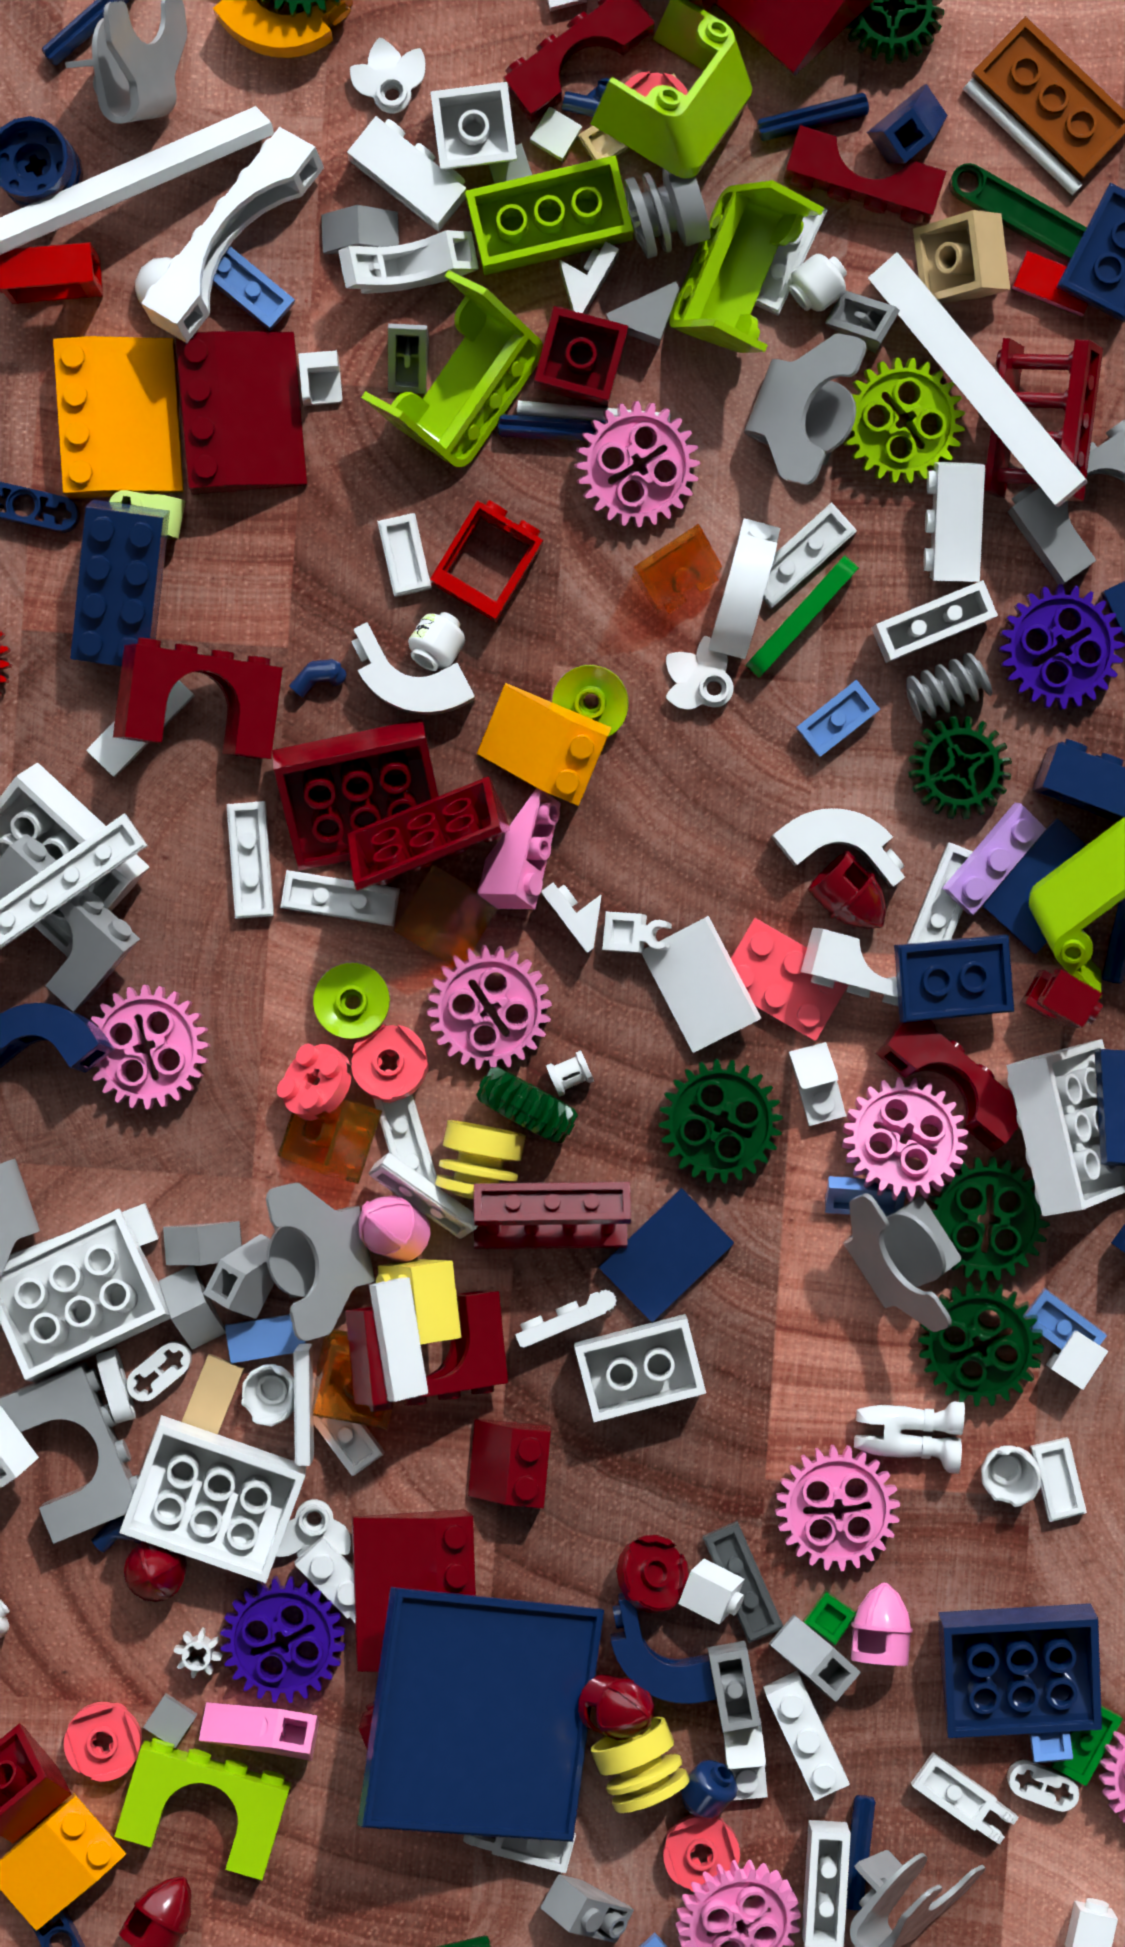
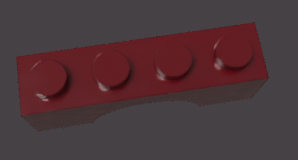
M599 0L598 8L588 15L584 11L575 16L567 24L569 29L560 36L556 37L552 34L545 38L536 47L537 53L527 60L521 57L508 66L505 70L507 75L503 77V80L507 82L509 95L530 123L544 115L549 107L553 108L562 101L559 77L563 66L572 55L589 47H605L623 56L654 33L655 22L638 0Z
M800 125L784 178L791 180L790 185L795 188L811 191L814 187L826 191V196L833 200L848 202L849 199L864 203L863 208L871 212L884 214L887 210L900 214L899 218L906 223L921 225L922 222L929 223L934 214L947 171L909 160L899 172L890 177L882 179L864 178L851 171L845 165L838 151L836 136Z
M1056 969L1053 974L1046 970H1038L1020 1003L1059 1026L1083 1028L1086 1022L1092 1024L1100 1013L1103 1004L1098 1001L1103 993L1062 969Z
M931 1020L900 1022L875 1053L904 1078L917 1072L930 1071L950 1079L958 1087L965 1101L966 1117L963 1128L990 1151L993 1152L1005 1145L1019 1127L1013 1092L996 1081L990 1069L971 1060L959 1043L946 1039L939 1033Z

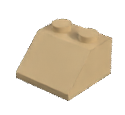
M972 210L913 228L919 278L940 303L978 299L1011 290L1001 213Z

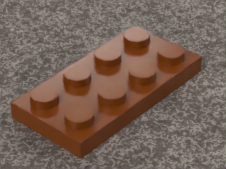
M1026 16L971 74L982 87L1080 180L1125 135V110Z

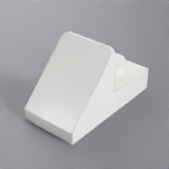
M605 242L601 251L594 248L584 266V269L589 271L587 275L560 260L559 268L572 311L583 314L587 313L619 257V249Z
M551 883L541 893L586 953L594 948L602 895L576 913L572 907L578 902L567 887L562 885L560 888H557L554 883Z
M823 1042L790 1051L789 1055L808 1126L845 1117L846 1113L837 1083L839 1079L827 1043Z
M762 1726L723 1732L726 1766L733 1772L738 1787L737 1796L734 1800L768 1797Z

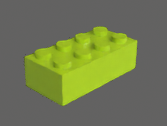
M616 155L465 191L466 203L484 276L593 250L594 248H602L605 242L615 245L633 240L634 229L627 208L628 204Z

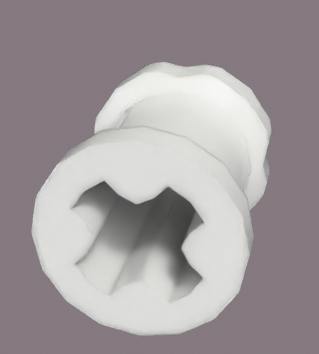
M581 1050L576 1052L575 1057L554 1066L550 1063L546 1065L559 1097L565 1094L566 1089L584 1081L588 1083L594 1082Z

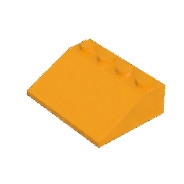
M104 336L53 339L63 493L69 499L112 497L121 490L144 494L184 492L174 339Z

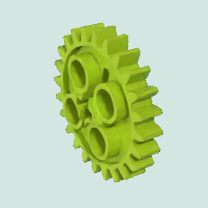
M894 358L891 370H889L884 361L877 363L878 375L872 370L867 369L864 371L867 383L855 380L852 383L858 391L857 395L852 394L856 405V417L851 430L852 437L844 442V446L856 445L857 450L852 454V460L864 457L866 460L863 463L862 470L867 471L875 466L876 479H881L886 472H889L890 483H897L900 473H902L905 482L912 483L915 471L921 480L927 479V467L929 466L934 471V463L939 462V458L951 461L953 457L947 450L948 446L960 447L961 445L958 440L953 438V434L965 431L963 426L955 424V419L964 416L965 411L954 410L953 405L959 402L962 397H950L948 392L954 386V382L942 385L940 380L944 372L940 370L931 376L929 374V362H925L919 370L916 369L915 358L908 359L905 368H903L900 358ZM903 383L910 384L915 391V397L911 404L903 403L898 396L899 387ZM883 392L888 394L895 410L883 400ZM872 406L882 409L885 416L883 424L878 428L872 426L868 421L867 414ZM897 413L900 415L907 413L910 418L906 421V425L922 441V449L916 446L914 438L906 427L897 428L895 424L899 420ZM925 414L932 415L937 421V429L931 436L925 434L921 428V420ZM895 437L902 438L907 445L906 454L901 459L893 456L890 451L891 441Z

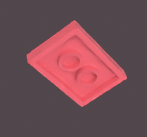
M754 918L731 957L755 1007L816 1041L848 985L835 982L834 987L829 988L811 983L812 975L801 972L807 947Z

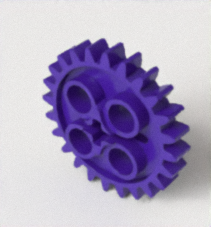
M1059 584L1056 587L1055 595L1052 596L1050 590L1047 587H1043L1040 600L1033 593H1030L1026 596L1029 607L1017 603L1014 608L1019 617H1006L1005 621L1013 628L1012 630H1002L1000 632L1001 637L1009 640V644L998 648L999 652L1009 654V659L1000 665L1005 668L1012 667L1014 670L1007 678L1008 682L1016 679L1022 682L1017 689L1018 694L1027 689L1032 691L1029 699L1030 703L1035 702L1042 696L1044 697V708H1049L1055 699L1060 710H1064L1067 707L1068 699H1071L1077 708L1082 706V695L1090 701L1096 699L1094 687L1103 692L1109 688L1103 679L1104 677L1114 679L1118 676L1110 666L1111 664L1116 665L1123 662L1121 657L1114 654V650L1123 648L1125 643L1114 641L1113 637L1122 631V627H1110L1109 622L1115 618L1116 614L1110 613L1104 616L1101 611L1104 609L1106 601L1104 600L1094 606L1091 603L1094 592L1090 591L1083 598H1080L1079 586H1074L1069 595H1065L1063 584ZM1068 611L1075 616L1077 624L1074 630L1067 631L1060 626L1058 619L1061 612ZM1085 628L1090 629L1091 633L1065 650L1066 655L1061 652L1037 667L1032 665L1034 659L1057 645L1055 638L1059 642H1064ZM1036 631L1043 636L1044 646L1042 650L1034 651L1027 646L1026 635L1028 632ZM1082 644H1089L1095 648L1097 655L1094 663H1085L1080 659L1079 648ZM1049 664H1057L1063 669L1064 679L1061 683L1055 684L1048 680L1046 668Z
M277 1576L273 1577L271 1588H267L264 1582L258 1581L257 1594L249 1588L244 1590L243 1594L247 1601L246 1603L238 1599L233 1601L232 1605L238 1614L227 1613L224 1619L233 1626L222 1628L220 1635L230 1638V1641L221 1645V1651L232 1652V1655L226 1659L224 1664L225 1666L237 1665L238 1669L232 1678L236 1680L244 1676L247 1679L244 1691L249 1690L254 1685L259 1687L257 1692L258 1699H261L266 1691L271 1692L273 1703L277 1702L280 1693H285L288 1702L292 1703L295 1691H299L301 1696L306 1699L309 1695V1685L318 1691L322 1689L323 1685L320 1676L329 1680L333 1678L334 1673L328 1665L340 1666L341 1659L333 1652H340L345 1649V1643L335 1640V1638L345 1634L344 1627L334 1626V1623L341 1618V1613L329 1614L328 1610L333 1602L329 1599L321 1602L319 1598L322 1591L319 1589L315 1590L312 1594L307 1592L308 1580H305L300 1588L295 1587L293 1576L289 1577L286 1586H281ZM291 1605L299 1607L304 1615L303 1620L297 1623L289 1622L284 1617V1608ZM255 1620L262 1621L268 1628V1634L260 1638L254 1637L248 1630V1624ZM313 1624L315 1626L313 1631L293 1636L289 1641L288 1647H285L282 1642H278L258 1654L251 1652L252 1648L274 1642L280 1631L283 1636H289L307 1625ZM304 1641L313 1642L317 1646L319 1653L313 1658H306L299 1653L298 1645ZM268 1656H275L281 1660L283 1669L276 1673L269 1672L264 1668L262 1661Z

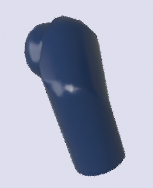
M604 78L599 80L598 86L587 95L566 91L562 110L593 117L610 79Z
M336 660L311 661L290 683L289 687L301 698H304L317 682H329L333 686L341 685L345 681L347 673L341 667L340 662Z
M124 1515L109 1521L91 1539L95 1547L103 1553L118 1539L133 1540L136 1544L144 1541L119 1533L125 1518Z

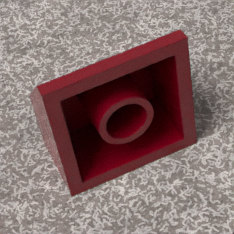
M475 1419L468 1496L503 1505L544 1508L551 1426Z
M20 1723L0 1739V1836L13 1844L72 1795L58 1766Z

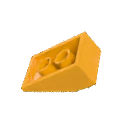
M505 683L477 754L538 789L579 806L612 727Z
M73 1792L71 1796L0 1859V1890L37 1931L98 1881L126 1855V1852Z

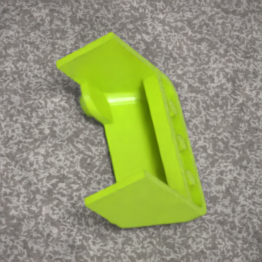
M670 0L653 40L703 70V73L687 95L673 87L661 85L654 87L647 97L612 77L606 86L590 124L680 178H692L700 172L746 106L752 94V85L733 30L724 21L719 20L688 0Z
M774 180L728 186L715 204L709 219L710 239L700 242L671 312L670 326L689 336L738 353L765 352L768 345L758 340L760 335L758 319L751 315L755 302L778 247L795 242L801 235L804 227L803 217L821 215L824 207Z
M448 270L445 277L465 295L454 317L455 326L464 336V339L423 399L413 392H404L397 396L390 405L366 391L361 398L393 426L455 467H463L474 459L498 424L499 417L504 415L537 367L543 344L540 338L487 288Z
M1125 817L1037 882L1029 893L1030 911L1057 961L1070 975L1100 992L1101 970L1090 959L1093 953V944L1083 929L1125 898Z

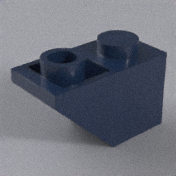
M924 84L872 127L867 134L887 163H906L935 138L948 115L928 85Z

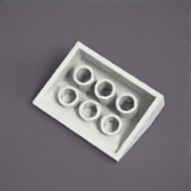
M39 763L34 764L17 775L0 796V857L11 844L28 834L33 839L42 843L47 852L57 861L105 827L95 815ZM135 855L87 888V890L96 894L103 901L104 906L112 911L150 867L139 856ZM57 909L37 923L35 927L69 957L73 945L72 931L66 917Z
M1102 1039L1006 1065L1008 1086L1013 1092L1017 1108V1123L1023 1133L1026 1145V1161L1032 1170L1035 1183V1198L1040 1205L1042 1216L1083 1210L1125 1193V1166L1101 1165L1095 1052L1099 1049H1104Z
M117 1209L8 1261L0 1278V1323L24 1379L35 1383L170 1319L160 1284L121 1209Z
M161 1415L119 1533L266 1583L306 1476V1466H297V1463L293 1460Z

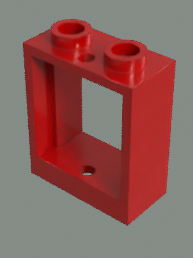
M90 242L15 248L0 255L1 294L4 293L12 304L104 297L101 260Z
M477 500L431 576L430 582L435 587L497 623L541 550L543 539L538 537L541 531L528 522L521 520L519 524H516L505 516L508 511L490 500L485 505ZM481 519L529 547L497 601L449 573Z

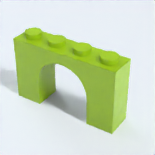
M153 1738L152 1742L145 1740L140 1748L114 1837L151 1848L156 1839L169 1797L178 1789L189 1784H209L219 1788L228 1795L236 1808L238 1817L237 1832L225 1870L263 1880L291 1783L284 1781L285 1777L277 1772L264 1770L260 1774L247 1770L248 1765L240 1761L228 1759L223 1763L212 1760L211 1754L199 1749H189V1752L175 1749L174 1744L165 1742L160 1738Z

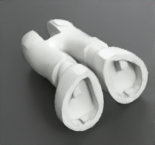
M951 1402L945 1410L934 1413V1409L924 1408V1410L894 1405H876L857 1409L856 1421L870 1425H884V1436L855 1435L854 1448L869 1454L885 1457H921L923 1459H930L931 1456H934L941 1460L946 1472L959 1474L962 1454L960 1438H932V1436L906 1435L902 1434L901 1430H923L927 1432L937 1430L948 1434L962 1435L965 1416L964 1402Z

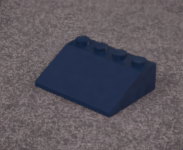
M1091 1603L938 1612L939 1648L948 1738L1102 1730L1099 1623Z

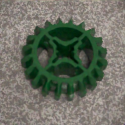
M874 0L846 27V29L854 28L848 34L847 39L849 42L861 39L857 49L859 53L865 52L868 47L873 49L870 57L872 61L878 59L879 53H884L886 64H891L894 54L897 53L902 63L907 62L909 57L908 49L916 57L920 56L923 51L922 45L930 47L933 44L934 38L931 34H938L942 26L936 20L942 19L944 16V9L937 7L942 0H919L920 5H917V1L893 0V5L897 7L896 11L898 13L892 26V16L887 15L888 11H886L891 0ZM863 16L868 17V21L879 23L883 28V36L873 31ZM913 19L922 20L921 25L914 32L897 38V31L900 25L912 23Z
M956 716L949 718L948 730L941 720L935 722L934 727L938 735L935 736L930 730L925 729L922 732V736L928 744L926 745L919 741H915L913 744V748L922 753L921 757L916 755L908 757L909 763L919 765V770L908 772V778L920 777L921 783L912 787L913 793L925 789L928 794L921 799L920 803L925 806L934 799L936 804L932 812L936 815L942 811L944 806H947V819H954L957 808H960L963 820L969 819L971 806L977 815L984 814L985 809L982 801L984 800L989 806L994 807L998 802L991 794L992 791L1000 795H1004L1007 791L1004 786L997 783L998 779L1003 781L1011 779L1010 773L1000 771V766H1007L1012 763L1011 758L999 759L998 753L1007 749L1006 743L994 747L991 742L998 737L999 733L994 730L985 737L983 732L986 729L987 723L984 721L980 722L975 730H972V717L968 716L965 717L962 728H959ZM951 737L970 739L977 743L983 751L973 755L965 754L957 744H954ZM941 743L944 749L945 765L942 770L930 776V757L935 747ZM954 758H960L959 763L964 760L966 763L973 759L976 760L975 763L969 765L964 771L965 778H959V774L954 776L953 773L943 777V774L950 771V768L955 765ZM989 761L990 772L988 781L978 794L975 787L977 784L974 779V771L980 764ZM946 781L954 782L960 787L961 791L965 792L968 799L950 798L940 792L936 786Z
M491 1067L479 1084L480 1088L476 1096L480 1102L511 1121L552 1142L563 1143L575 1126L574 1122L578 1114L574 1108L499 1067Z

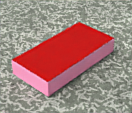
M1027 250L1011 289L1081 317L1085 314L1088 306L1087 303L1056 288L1067 266Z

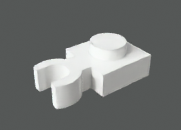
M606 912L602 950L643 954L644 943L658 950H667L670 948V944L658 942L656 933L661 928L671 929L672 924L663 920H654L646 925L647 915Z

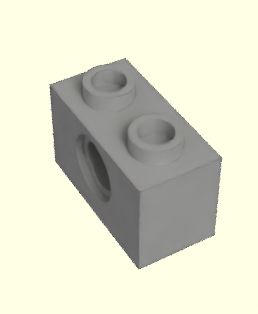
M745 1641L707 1647L723 1732L761 1726Z

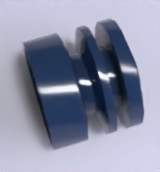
M31 116L13 119L0 128V187L20 207L24 208L82 182L83 172L79 156L58 128L45 119ZM44 165L42 168L43 174L37 177L36 175L39 173L38 167Z

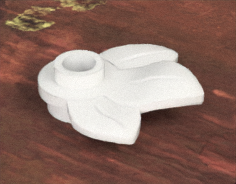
M378 38L370 50L368 65L358 64L350 67L352 84L360 94L374 98L375 104L382 111L391 114L399 113L409 105L411 90L423 81L426 65L425 57L420 48L411 50L401 57L400 53L383 38ZM390 89H395L400 93L399 97L394 101H390L385 97L386 92Z
M704 636L702 638L696 655L686 652H675L666 656L668 673L676 683L668 691L666 699L678 708L691 710L702 704L712 708L720 707L726 704L733 694V682L726 673L728 657L726 654L708 649L710 637ZM710 682L719 683L721 693L716 696L710 695L707 691V685Z
M318 1499L307 1500L299 1506L295 1518L289 1520L276 1556L285 1557L297 1552V1557L299 1558L322 1535L341 1555H348L350 1553L351 1537L346 1526L333 1519V1512L327 1503ZM310 1512H318L322 1520L318 1524H311L307 1520V1515Z

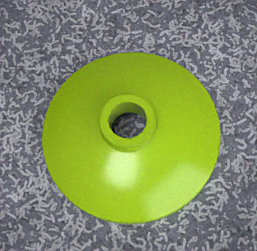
M583 665L568 671L557 683L552 697V703L612 727L608 737L621 727L628 713L629 699L624 684L612 671L597 665ZM588 694L597 696L599 704L594 707L588 706L585 702V696Z
M344 963L327 971L319 980L314 991L313 1006L318 1021L328 1032L344 1039H359L372 1034L382 1025L389 1011L390 994L385 981L374 969L360 963ZM352 996L360 999L359 1007L354 1010L348 1009L346 1005L347 1000Z

